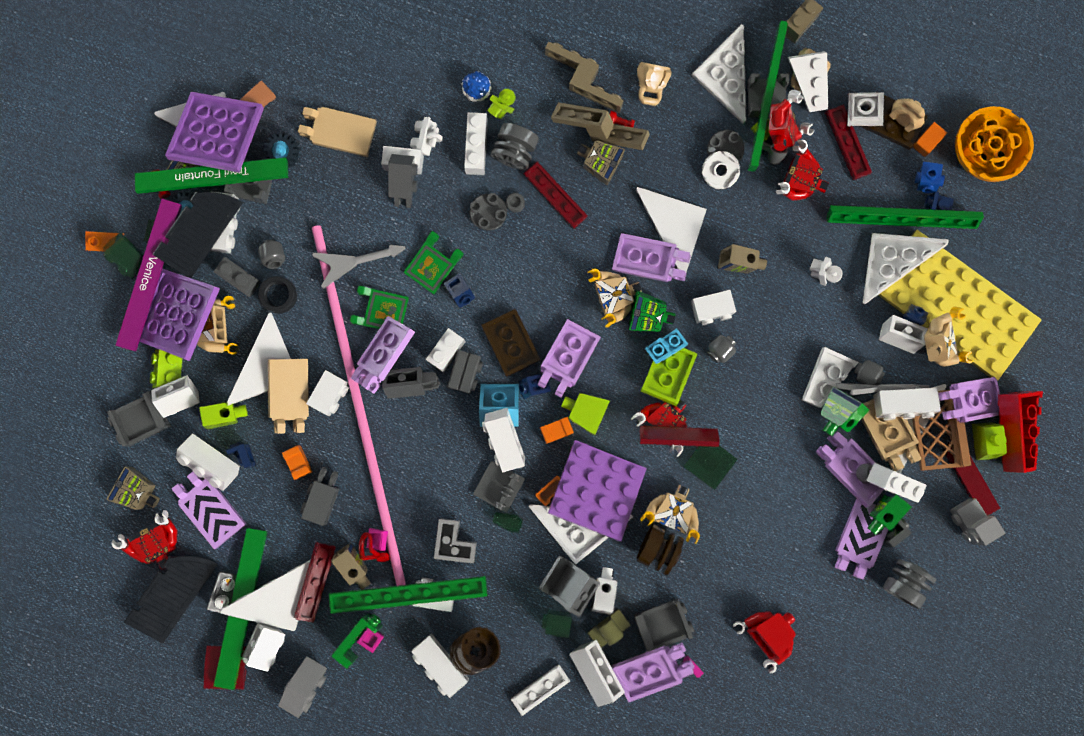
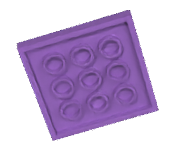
M191 92L165 156L168 160L240 173L264 109L262 104Z
M162 269L139 342L190 361L220 289Z
M575 440L548 514L620 542L622 541L647 468Z

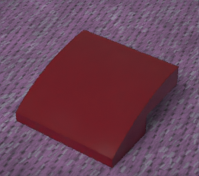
M207 646L204 666V689H224L214 687L222 646ZM242 659L234 690H244L247 670L245 669L246 664Z

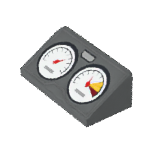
M227 571L219 572L207 610L220 612L223 607L231 604L236 574Z

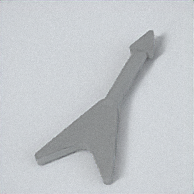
M389 245L388 249L357 257L313 253L314 258L331 267L321 287L323 289L356 267L357 264L387 256L394 258L405 250V246Z
M836 383L835 388L851 390L850 394L856 395L877 393L885 390L929 388V385Z

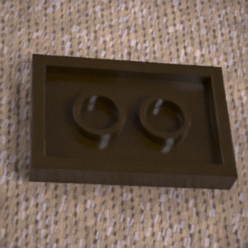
M884 95L883 126L860 127L911 150L922 127L907 132L904 129L905 127L889 116L893 103L896 100Z
M516 309L481 325L506 377L541 361Z

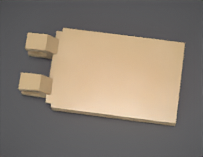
M304 107V118L314 120L313 129L308 126L299 125L298 133H300V136L310 138L314 145L368 157L377 123L376 119L325 107L318 108L317 110Z
M268 359V418H272V421H274V433H285L284 420H293V432L303 433L305 428L304 420H307V417H309V408L306 404L308 401V359Z
M874 399L864 403L870 410L861 420L882 460L888 461L893 471L904 468L899 455L905 452L911 464L922 459L916 448V444L919 441L907 419H903V417H896L894 420L876 418Z

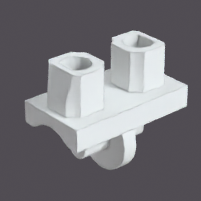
M424 117V120L415 122V131L420 133L419 138H412L410 143L411 148L422 150L424 156H430L431 148L435 147L436 142H442L443 139L438 134L439 128H436L437 124L431 121L430 117Z
M825 257L824 261L813 259L810 271H812L811 277L818 278L821 285L826 286L827 280L833 283L841 280L842 270L838 266H832L831 258Z

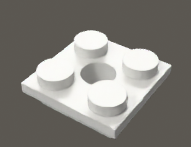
M849 93L848 126H883L884 93ZM863 105H868L871 107V109L869 111H863L861 107Z

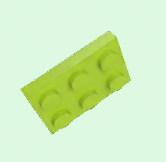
M683 348L658 364H655L653 361L641 392L677 406L697 353Z

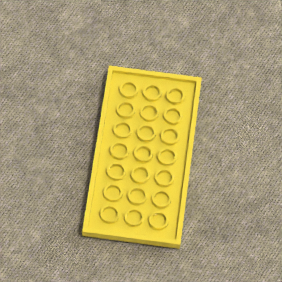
M919 230L914 231V233L911 235L914 237L928 238ZM945 249L938 251L878 295L903 314L911 304L923 308L928 312L924 325H921L925 328L929 327L934 318L947 312L950 313L952 307L964 308L960 312L966 315L964 319L952 318L958 354L961 351L972 352V354L967 356V359L973 360L971 364L989 377H995L997 380L1000 379L1042 320Z

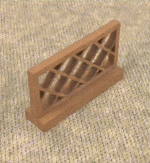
M952 398L945 400V404L940 407L941 411L934 418H927L931 422L926 428L919 424L918 419L921 416L913 418L915 436L919 441L916 444L917 450L922 458L919 460L920 471L971 466L965 423H959L957 418L948 419V423L945 426H942L936 421L942 412L955 410ZM933 423L942 429L937 437L928 431ZM944 432L951 438L948 446L939 440ZM925 434L934 440L928 448L922 444V437ZM936 442L945 449L940 456L931 451ZM947 451L954 457L953 464H948L942 459ZM928 453L937 459L932 466L925 465V457Z

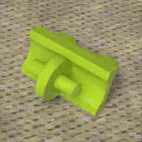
M503 89L499 97L492 95L489 100L493 103L487 111L500 119L507 112L512 114L514 108L509 105L514 103L515 93L510 89Z

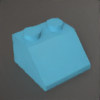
M481 384L479 402L480 427H483L482 422L485 421L486 413L508 408L514 427H519V384Z

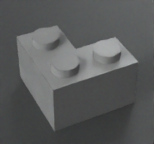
M968 498L950 510L953 522L960 526L963 531V538L968 543L970 542V544L986 546L1006 534L996 517L987 516L975 498Z
M439 519L434 559L466 563L475 562L477 542L458 540L460 520Z
M306 657L287 684L278 706L297 718L300 717L302 712L307 713L317 693L315 689L317 687L321 688L327 678L324 676L327 668Z

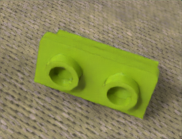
M160 349L152 353L151 364H154V372L150 374V383L153 384V388H158L181 378L182 358Z

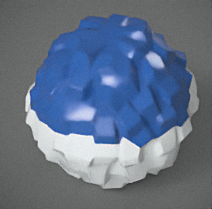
M479 71L468 74L461 83L463 94L472 102L483 101L490 95L492 88L489 78Z

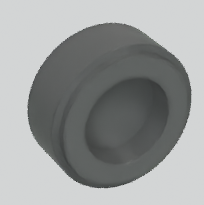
M519 193L510 194L506 199L508 210L514 213L522 211L525 206L524 197Z

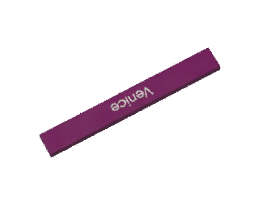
M165 199L161 200L115 346L137 351L164 265L163 261L152 254L161 241L166 245L169 242L165 235L179 217L182 208L181 204Z

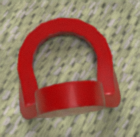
M364 532L359 541L360 559H377L378 562L388 561L389 554L379 553L372 548L371 533ZM367 537L369 540V551L373 554L369 556L364 554V542Z

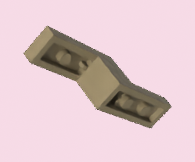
M548 41L545 47V55L576 69L569 83V90L620 113L624 100L619 95L609 94L599 86H592L599 71L597 62L591 58L585 59L581 57L576 51H568L558 43Z
M558 102L551 116L552 121L555 123L586 128L594 142L601 141L611 145L643 150L650 136L648 130L615 125L607 110Z

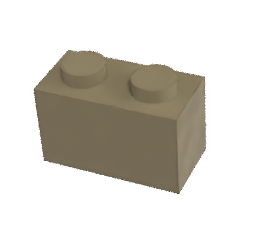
M805 0L787 20L786 37L795 44L818 18L823 7L815 0Z

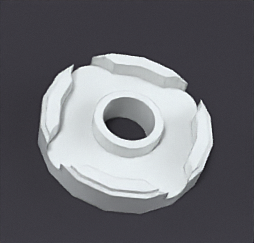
M717 151L710 154L702 165V175L705 182L716 189L731 187L740 175L739 162L735 156L726 151ZM719 165L726 167V172L722 176L716 173V168Z

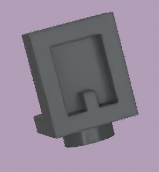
M903 518L895 525L898 528L897 530L894 528L886 534L887 538L884 539V543L888 547L894 548L911 534L908 529L910 526Z

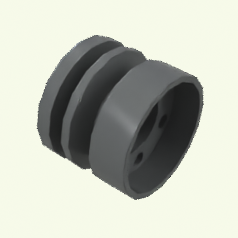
M503 123L498 133V138L501 141L495 142V148L491 151V157L508 167L527 170L529 161L532 159L528 152L535 151L539 141L538 136L522 126Z
M898 559L896 564L903 568V571L894 567L892 570L899 578L896 579L888 576L882 588L896 598L920 610L926 600V597L920 593V590L923 589L929 592L932 590L930 586L925 584V581L934 585L937 580L922 567L912 562Z

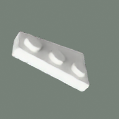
M822 51L787 57L800 87L807 110L813 112L828 109L827 52Z
M823 347L802 401L821 408L825 404L832 388L836 386V383L844 381L848 376L847 374L859 362Z

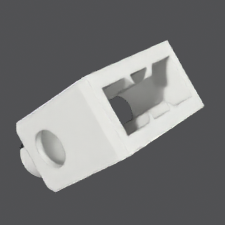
M602 568L601 578L596 579L600 582V585L593 594L590 611L609 615L613 613L617 581L613 580L614 569ZM603 585L608 587V593L602 591Z

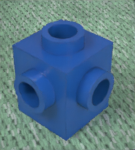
M923 162L920 172H917L915 177V183H918V191L930 194L937 191L939 186H943L945 175H942L943 164Z

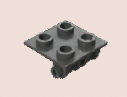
M491 461L473 495L507 513L525 478L510 470L502 472L501 467Z

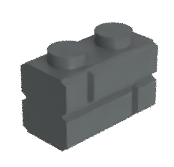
M226 257L222 259L214 270L215 274L248 297L252 296L261 283Z
M458 350L447 387L466 394H471V390L475 391L478 383L475 377L477 372H481L483 362L480 361L481 357Z

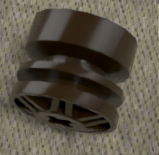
M652 524L641 544L636 561L649 566L653 560H656L655 570L659 571L663 565L662 574L668 575L679 560L684 538L678 536L674 541L675 534L671 533L667 539H664L665 529Z
M483 627L473 628L454 640L450 648L451 662L456 670L462 674L475 675L491 668L497 663L501 646L496 635L489 629Z

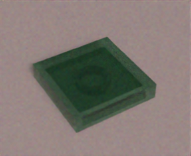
M720 445L719 447L698 446L683 467L715 490L738 459Z

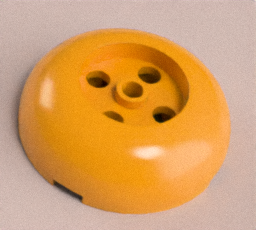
M997 106L985 107L969 115L959 127L955 139L956 155L961 166L973 177L987 182L1005 181L1022 172L1030 161L1034 148L1032 132L1025 120L1013 114L1012 110ZM977 136L982 137V139H983V142H982V143H980L981 139H980L979 137H977ZM998 152H1003L1005 156L1000 158ZM981 154L986 156V160L982 159Z

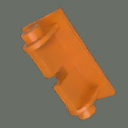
M85 231L86 251L124 253V247L128 246V239L124 238V233Z

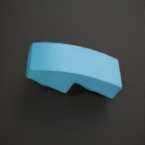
M676 328L663 338H659L647 346L645 350L655 364H658L686 347L688 343Z

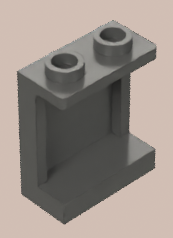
M151 391L142 394L143 397L125 406L107 411L109 415L108 422L114 427L117 433L115 437L120 445L130 447L171 427L168 418H163L152 403Z
M558 556L547 576L543 579L539 589L562 604L563 608L580 617L600 582L571 561Z
M676 598L633 614L647 652L686 638H693L691 633L694 632L691 621H687L684 614L687 613L683 602L680 603Z

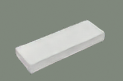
M558 664L514 695L511 701L523 716L569 683L570 679Z

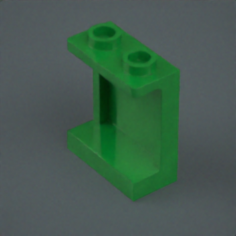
M369 613L362 617L331 657L348 669L358 658L350 650L351 646L366 627L373 633L379 631L383 626L380 623L381 619L375 614L370 615Z

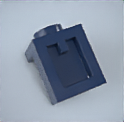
M935 191L927 196L925 207H927L926 210L951 211L954 199L940 196L939 192Z
M460 274L444 283L459 308L475 299L474 294Z
M911 304L901 318L921 326L926 322L928 312L919 306Z
M543 374L525 377L519 381V391L523 399L551 392L549 381L545 388L538 386Z
M237 442L230 445L231 449L226 450L227 455L239 453L237 458L240 465L244 468L256 466L249 444Z

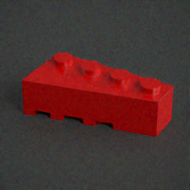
M1018 391L998 394L999 425L1004 427L1007 453L1002 456L1003 472L1026 473L1036 471L1038 444L1035 443V439L1040 432V427L1037 426V415H1041L1042 408L1038 407L1039 398L1043 396V391Z

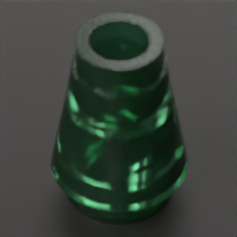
M496 512L493 523L513 534L514 532L519 533L523 518L515 514Z

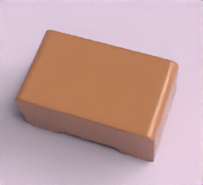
M260 81L240 100L259 103L265 107L276 96L263 81Z

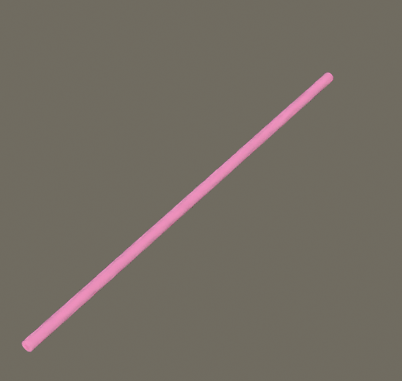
M321 226L312 227L317 253L327 254ZM319 260L325 280L331 267ZM333 282L326 287L382 527L383 530L388 531L386 544L396 586L406 585L359 384L351 379L355 367L335 283Z

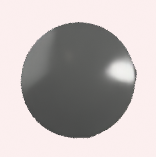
M718 131L708 142L707 154L709 156L717 151H726L733 154L739 162L742 160L745 151L744 141L735 131Z
M490 193L475 198L470 204L469 213L472 222L482 230H495L505 222L507 208L504 201L497 194Z

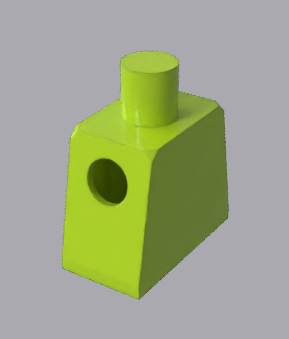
M579 393L577 400L565 396L561 407L571 411L569 420L590 434L595 435L610 401Z
M227 403L199 407L202 425L206 429L238 423L237 418L248 416L246 405L235 407V404L228 406ZM224 412H230L228 417H223Z
M992 422L972 424L976 460L997 459L1007 453L1003 425Z

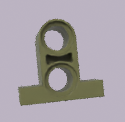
M618 608L589 630L588 634L592 640H597L602 648L607 643L611 646L624 636L623 631L631 625Z

